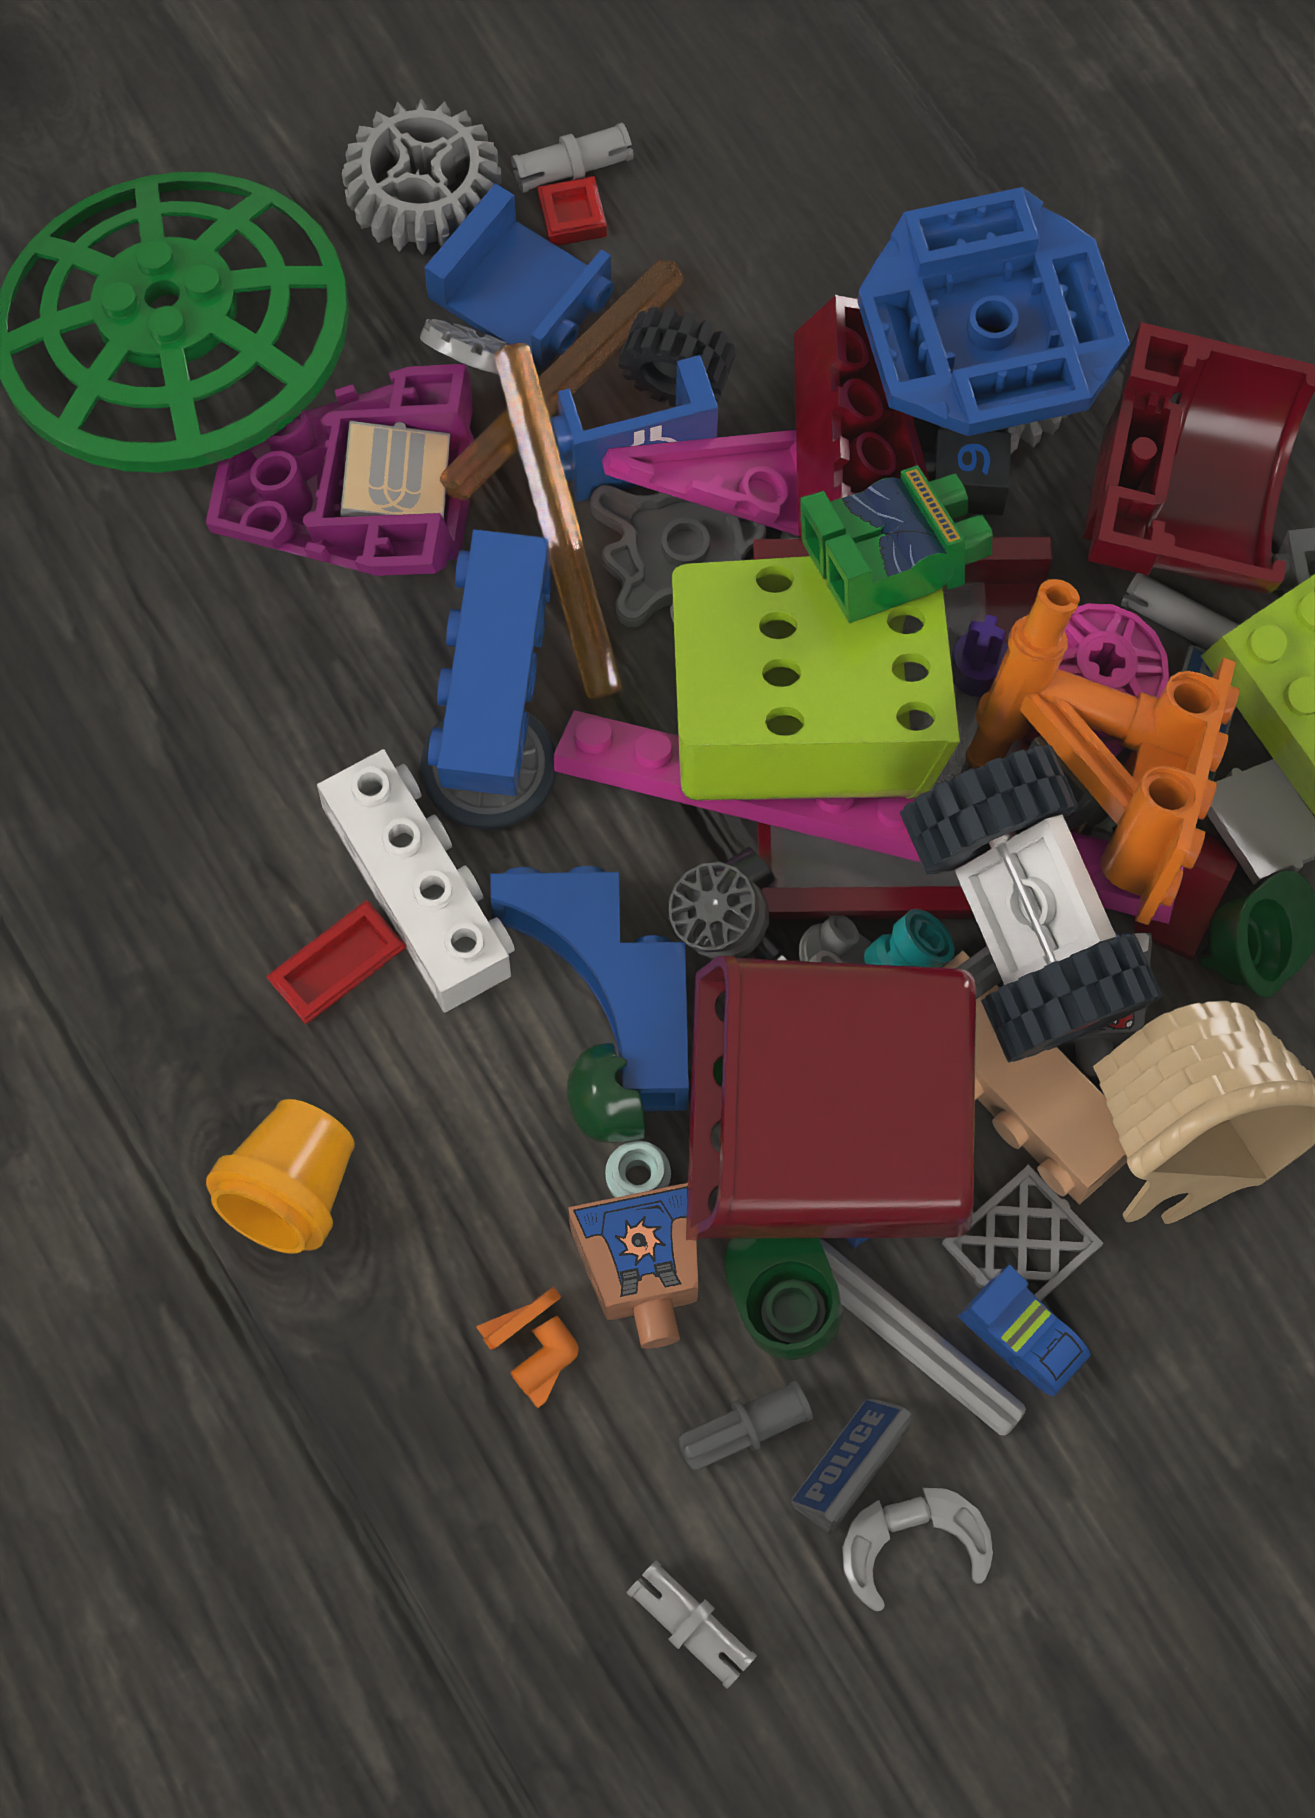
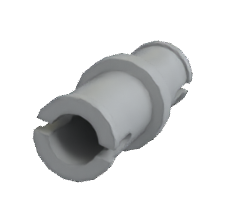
M619 123L614 127L575 138L572 133L560 136L558 144L525 154L511 156V164L513 168H517V170L513 171L520 191L525 193L530 189L566 178L571 180L585 178L586 172L625 160H633V150L627 148V146L632 145L625 125Z
M657 1560L654 1561L642 1576L661 1592L662 1597L641 1578L626 1593L638 1601L672 1634L668 1641L677 1649L684 1645L728 1689L741 1673L721 1655V1652L725 1653L743 1671L757 1655L753 1651L748 1650L711 1614L715 1608L706 1599L700 1604L661 1567Z

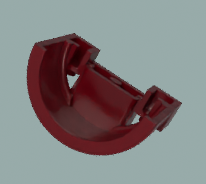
M1141 322L1129 347L1119 401L1103 432L1083 533L1084 539L1091 540L1088 561L1144 575H1149L1154 567L1261 594L1274 592L1284 579L1287 563L1286 561L1277 560L1272 565L1271 561L1276 510L1293 444L1305 411L1315 392V364ZM1179 393L1176 404L1171 403V397Z

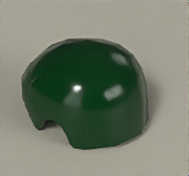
M612 1043L591 1046L581 1053L573 1063L567 1080L568 1105L573 1120L583 1135L596 1142L618 1143L641 1140L645 1137L642 1099L638 1091L622 1087L621 1083L616 1081L617 1072L627 1066V1060L616 1056L615 1046Z

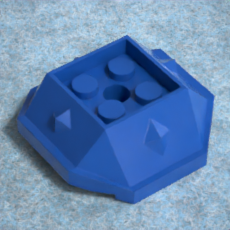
M1023 187L904 212L891 233L889 242L876 259L862 283L857 302L889 408L966 436L1089 410L1127 357L1130 342L1096 240L1068 219L1042 207L1043 201ZM994 326L1002 330V332L991 333L983 330L981 327Z

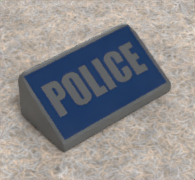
M874 1398L864 1401L793 1496L791 1501L793 1507L827 1533L830 1530L833 1532L908 1431L912 1422V1413L904 1407Z

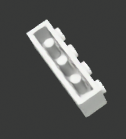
M382 749L318 783L317 787L323 810L399 938L407 946L406 949L443 1012H448L511 977L508 954L515 951L512 940L497 917L488 921L477 904L478 901L483 899V895L468 867L465 865L459 869L455 868L446 853L448 849L452 848V844L438 817L433 814L425 818L415 801L421 797V792L407 766L402 764L395 768L385 750Z

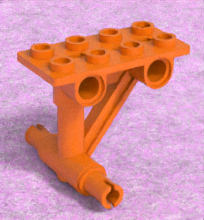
M1047 580L1040 585L1037 598L1029 615L1017 620L1009 633V647L1003 657L997 675L989 692L982 696L976 707L975 718L978 729L967 748L966 759L974 769H977L996 758H1006L1012 743L1026 736L1031 725H1033L1117 824L1100 858V867L1104 876L1113 885L1141 896L1135 921L1148 925L1160 904L1166 907L1172 905L1183 876V870L1180 869L1181 866L1192 869L1201 851L1205 831L1197 829L1196 824L1198 818L1203 820L1206 817L1217 788V782L1208 780L1209 771L1215 772L1218 768L1229 736L1219 732L1221 724L1226 725L1229 722L1239 697L1240 688L1231 686L1236 662L1223 657L1213 677L1191 671L1178 672L1170 677L1160 698L1144 692H1140L1136 697L1058 669L1068 648L1065 629L1072 614L1078 607L1080 596L1071 584L1063 580ZM1092 729L1121 739L1120 746L1132 750L1126 762V769Z

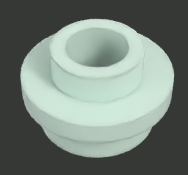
M627 1142L619 1146L610 1155L605 1170L606 1183L615 1198L668 1187L671 1179V1168L668 1158L660 1148L649 1142ZM642 1166L650 1172L651 1176L646 1183L634 1185L627 1180L625 1175L630 1168Z

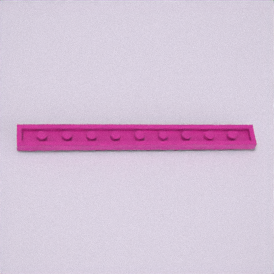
M575 710L554 753V770L559 773L921 862L900 815V811L904 810L903 807L907 803L916 801L915 799L887 797L691 800L681 790L678 735ZM1070 832L1103 907L1136 916L1141 896L1113 885L1104 876L1100 867V858L1109 841ZM1175 899L1170 907L1160 904L1151 920L1169 924Z

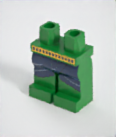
M917 465L902 470L901 479L885 478L873 483L863 492L833 501L828 499L824 491L800 498L802 543L824 580L827 579V586L849 623L929 595L943 586L950 590L965 585V565L992 555V529L983 515L973 516L955 523L952 520L953 518L968 514L966 490L956 473L928 482Z

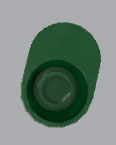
M819 1238L731 1239L725 1253V1275L741 1320L755 1344L772 1357L791 1361L811 1357L826 1348L839 1331L843 1311L839 1288Z

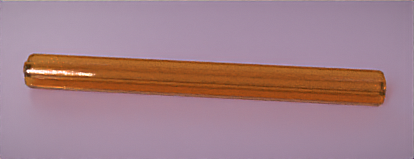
M661 259L641 276L441 473L440 482L446 488V493L453 499L467 500L559 409L558 391L570 389L573 395L625 343L633 321L640 311L643 310L647 313L650 307L660 308L681 288L684 283V276L679 271V265L672 260L667 262Z
M526 343L509 344L500 348L495 353L494 358L543 538H548L551 567L585 692L590 699L610 697L621 690L622 683L531 351Z

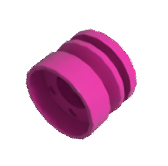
M1087 603L1077 607L1065 629L1068 648L1058 669L1136 697L1140 692H1144L1160 698L1169 680L1167 653L1156 632L1137 614L1113 604ZM1031 725L1025 738L1032 743L1034 738L1041 735ZM1092 729L1115 757L1124 749V747L1120 746L1121 739Z

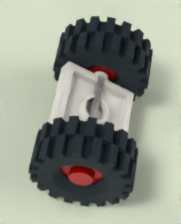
M1040 745L1032 747L1027 751L1024 749L1016 751L1006 758L1001 759L999 757L987 762L980 768L967 770L953 780H946L938 784L933 791L922 793L915 798L916 801L907 803L903 807L904 810L900 811L925 873L927 875H935L943 871L955 870L1003 980L1004 986L985 996L981 1002L1007 1062L1019 1061L1025 1057L1037 1055L1068 1041L1078 1039L1087 1033L1108 1026L1116 1020L1123 1019L1163 997L1136 935H1125L1112 940L1116 937L1115 932L1065 821L1069 818V815L1078 811L1077 808L1079 806L1051 745L1044 747Z

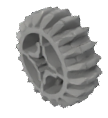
M422 99L417 104L416 110L406 111L397 101L394 116L390 118L376 111L373 119L374 128L359 126L358 133L356 134L357 143L348 144L345 154L347 163L344 164V169H342L343 184L347 187L345 190L346 202L351 211H355L356 221L360 224L361 229L371 227L372 235L378 243L392 236L393 245L399 252L408 242H415L417 249L422 255L430 242L438 241V244L442 247L495 183L501 184L498 151L494 147V142H488L487 132L484 130L483 124L472 126L471 118L466 110L451 117L450 108L445 101L436 111L428 110L427 105ZM393 160L396 165L387 171L388 178L377 184L376 181L381 171ZM466 169L468 174L458 189L451 193L448 187L456 182V175Z

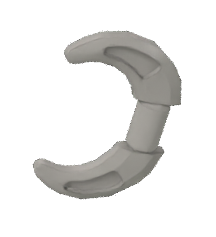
M922 1488L924 1498L921 1496L900 1503L886 1505L883 1509L880 1501H876L862 1510L853 1520L842 1547L844 1574L852 1591L870 1609L874 1611L883 1610L885 1606L884 1601L877 1592L873 1580L872 1570L875 1557L883 1545L890 1540L889 1531L892 1533L929 1523V1520H931L933 1528L942 1529L955 1535L965 1545L971 1557L972 1580L976 1584L982 1583L989 1572L993 1550L991 1532L980 1511L958 1493L943 1488Z

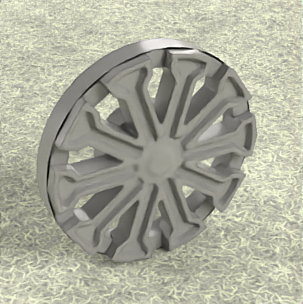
M427 319L420 335V339L425 344L463 364L507 377L526 378L532 362L531 357H528L522 350L513 346H506V342L487 334L484 337H479L476 334V330L455 323L452 326L446 321Z

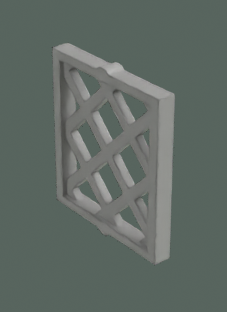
M1029 1165L972 1214L971 1228L986 1216V1237L963 1235L961 1237L945 1238L942 1242V1245L975 1279V1284L980 1288H983L996 1273L1002 1270L994 1269V1247L1018 1248V1266L1016 1271L1025 1280L1048 1282L1034 1294L1040 1302L1103 1245V1242L1070 1209L1069 1202L1061 1199ZM1019 1186V1207L997 1206ZM1028 1186H1036L1051 1202V1209L1028 1208ZM995 1215L1018 1216V1238L995 1237ZM1027 1217L1051 1218V1240L1027 1239ZM1060 1219H1067L1083 1235V1242L1060 1241ZM962 1245L985 1246V1268H977L962 1252ZM1027 1249L1050 1250V1272L1026 1271ZM1059 1251L1081 1252L1059 1272Z

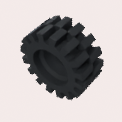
M650 307L647 313L642 310L634 319L620 353L618 366L619 369H624L622 375L626 380H635L633 387L638 391L642 392L647 389L651 391L650 398L658 402L661 397L669 399V405L676 407L677 361L701 355L716 402H718L736 358V354H734L735 346L733 343L727 342L728 336L723 331H712L715 324L706 319L702 323L695 321L696 314L686 311L684 316H680L677 314L676 308L666 307L664 313H662L658 307Z

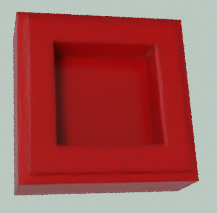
M595 176L537 187L538 201L549 242L560 246L607 237V225Z

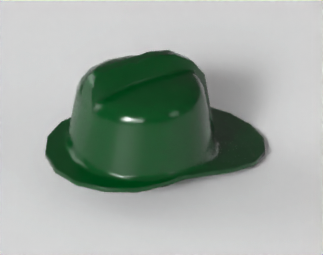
M1284 870L1268 878L1250 895L1228 902L1217 909L1210 920L1209 944L1198 956L1200 966L1207 969H1215L1217 974L1229 984L1248 986L1258 997L1270 998L1278 992L1281 986L1305 965L1315 948V893L1310 883L1298 872Z

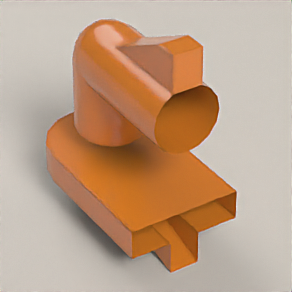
M553 1286L530 1304L480 1324L476 1328L484 1337L483 1340L491 1350L495 1349L562 1296ZM558 1315L531 1330L543 1347L510 1372L516 1383L536 1408H539L547 1401L560 1371L571 1364L579 1353V1345Z

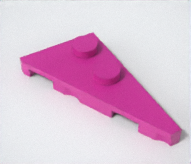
M796 430L609 448L601 461L605 474L799 536Z

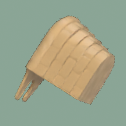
M1212 1001L1203 1004H1191L1164 1013L1146 1024L1141 1030L1135 1032L1109 1055L1093 1066L1101 1082L1099 1085L1107 1099L1105 1103L1114 1118L1112 1122L1120 1136L1118 1139L1128 1157V1167L1136 1177L1147 1180L1122 1215L1126 1222L1141 1219L1156 1205L1172 1196L1189 1193L1182 1201L1161 1215L1165 1224L1174 1223L1232 1192L1263 1184L1315 1145V1078L1310 1070H1306L1304 1066H1301L1298 1058L1292 1052L1286 1050L1282 1041L1277 1036H1274L1271 1029L1264 1022L1260 1021L1255 1012L1246 1005L1237 1002L1230 1003L1229 1001Z

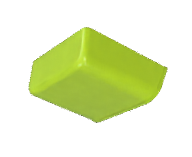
M810 556L691 563L675 568L672 574L680 785L686 797L691 800L887 797L915 799L922 793L931 790L960 743L943 587L929 595L849 623L829 590L827 579L824 580ZM906 615L918 618L924 625L922 629L915 633L902 634ZM915 662L921 664L928 670L929 674L920 681H906L904 663ZM919 710L928 713L934 722L924 730H911L909 711Z

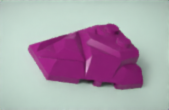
M466 364L405 367L389 373L392 384L361 394L357 393L353 384L336 389L335 394L338 401L308 411L303 410L290 424L263 443L234 457L218 461L206 519L208 529L211 533L375 576L438 573L447 566L449 560L458 559L459 551L462 550L477 459L476 443L470 431L473 406L470 373ZM350 421L394 426L395 423L402 422L406 425V428L450 433L444 517H442L441 513L357 517L340 516Z

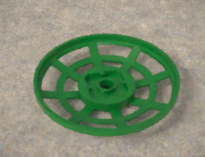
M173 172L144 176L113 185L79 201L55 217L29 241L11 266L0 289V381L17 413L37 435L60 451L93 465L126 472L162 473L198 468L234 457L263 443L290 424L316 398L334 371L345 344L349 320L347 284L336 249L322 227L300 205L274 189L245 178L214 172ZM178 190H207L245 196L247 198L228 210L220 206L201 202H161L160 193ZM136 199L137 208L124 211L102 221L83 234L75 243L59 239L63 234L88 217L118 203ZM271 207L294 220L305 230L317 249L322 266H285L283 257L272 239L252 221ZM189 216L212 220L215 223L196 240L182 237H165L163 217ZM139 223L141 242L125 249L114 258L91 249L110 234L131 224ZM239 233L257 249L267 267L230 271L225 260L217 252ZM40 257L57 262L44 287L40 304V318L8 332L7 322L10 308L26 275ZM73 268L97 277L90 301L58 311L61 291ZM290 288H326L327 305L323 327L312 353L304 365L301 366L274 346L287 320L291 299ZM271 289L268 310L256 334L235 321L238 312L237 293ZM165 295L179 297L172 306H163L157 309L150 307L159 297ZM95 323L99 335L106 346L91 367L87 369L70 353L61 334ZM44 341L45 347L56 367L72 384L77 386L59 418L46 410L26 389L14 367L11 355ZM221 342L239 352L236 357L219 369L190 381L187 363L203 357ZM124 361L141 367L162 368L165 386L135 387L115 383L111 379ZM257 365L286 385L274 398L250 415L221 429L201 434L194 402L206 399L229 388L248 375ZM98 399H101L108 403L131 408L158 409L170 407L176 440L164 442H126L96 436L81 429Z

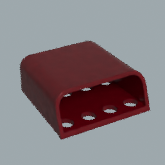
M717 956L700 969L695 976L686 1240H699L701 1238H955L966 1234L971 1228L974 1191L976 982L972 974L967 970L956 968L735 958L734 956ZM725 994V1020L723 1022L716 1014V1005L720 997ZM723 1058L721 1087L715 1081L713 1073L715 1065ZM719 1123H721L720 1153L715 1150L711 1141L713 1130ZM718 1189L716 1205L711 1213L709 1208L710 1197Z

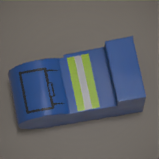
M1008 1265L993 1276L957 1317L1013 1370L1017 1369L1044 1393L1056 1396L1090 1358L1091 1354L1079 1336L1065 1323L1057 1319L1027 1288L1029 1283L1011 1265Z

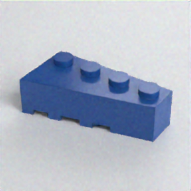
M473 529L470 551L460 550L457 559L455 585L456 588H464L461 610L451 608L449 613L446 644L447 646L455 647L452 669L442 668L440 672L437 704L446 706L443 728H432L428 764L437 766L442 788L517 796L529 723V712L524 711L525 703L532 702L537 679V653L533 652V648L542 647L545 604L550 602L553 585L549 540L543 537Z

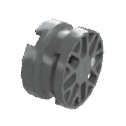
M721 862L703 863L687 871L675 884L669 899V920L675 934L703 957L712 960L717 956L741 958L751 953L763 940L769 925V905L763 891L736 867ZM714 868H725V869H724V871H721V872H715V869H714ZM709 869L710 874L703 877L702 871ZM696 874V882L693 884L688 882L691 876ZM683 885H685L690 889L687 892H685L681 888Z

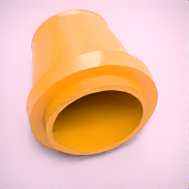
M293 1099L281 1100L275 1109L232 1155L220 1157L206 1178V1186L211 1195L212 1205L222 1219L231 1227L264 1247L290 1254L316 1250L322 1246L333 1227L330 1213L349 1158L355 1148L354 1139L338 1120L325 1111L303 1101Z

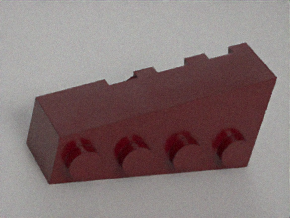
M835 295L794 332L799 538H802L801 497L824 491L828 499L833 501L863 492L873 483L885 478L901 479L902 470L917 465L928 482L930 481L913 416L889 408L857 303L858 299Z

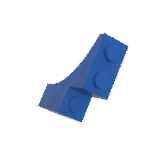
M580 866L571 869L569 873H542L540 870L532 867H516L509 869L505 874H491L493 919L497 917L503 926L534 938L553 950L578 973L599 1001L613 1032L618 1054L627 1060V1066L621 1069L622 1087L636 1090L640 1093L643 1111L688 1110L689 1078L685 942H671L666 937L650 935L637 938L633 943H620L619 872H606L604 869L596 866Z

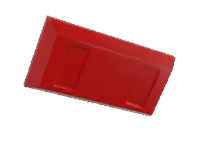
M365 900L269 973L266 978L302 1022L307 1025L401 953L407 946L370 902Z

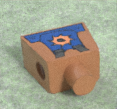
M688 1183L568 1207L571 1234L606 1319L615 1320L634 1316L640 1345L643 1349L659 1348L678 1342L680 1335L673 1307L691 1304L698 1299L696 1240H686Z

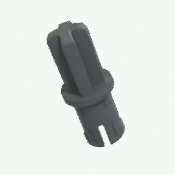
M795 1380L788 1383L787 1386L742 1405L739 1400L732 1402L733 1410L681 1433L678 1437V1442L688 1466L692 1470L698 1471L748 1447L753 1452H756L761 1448L760 1442L804 1421L812 1420L813 1415L803 1390Z

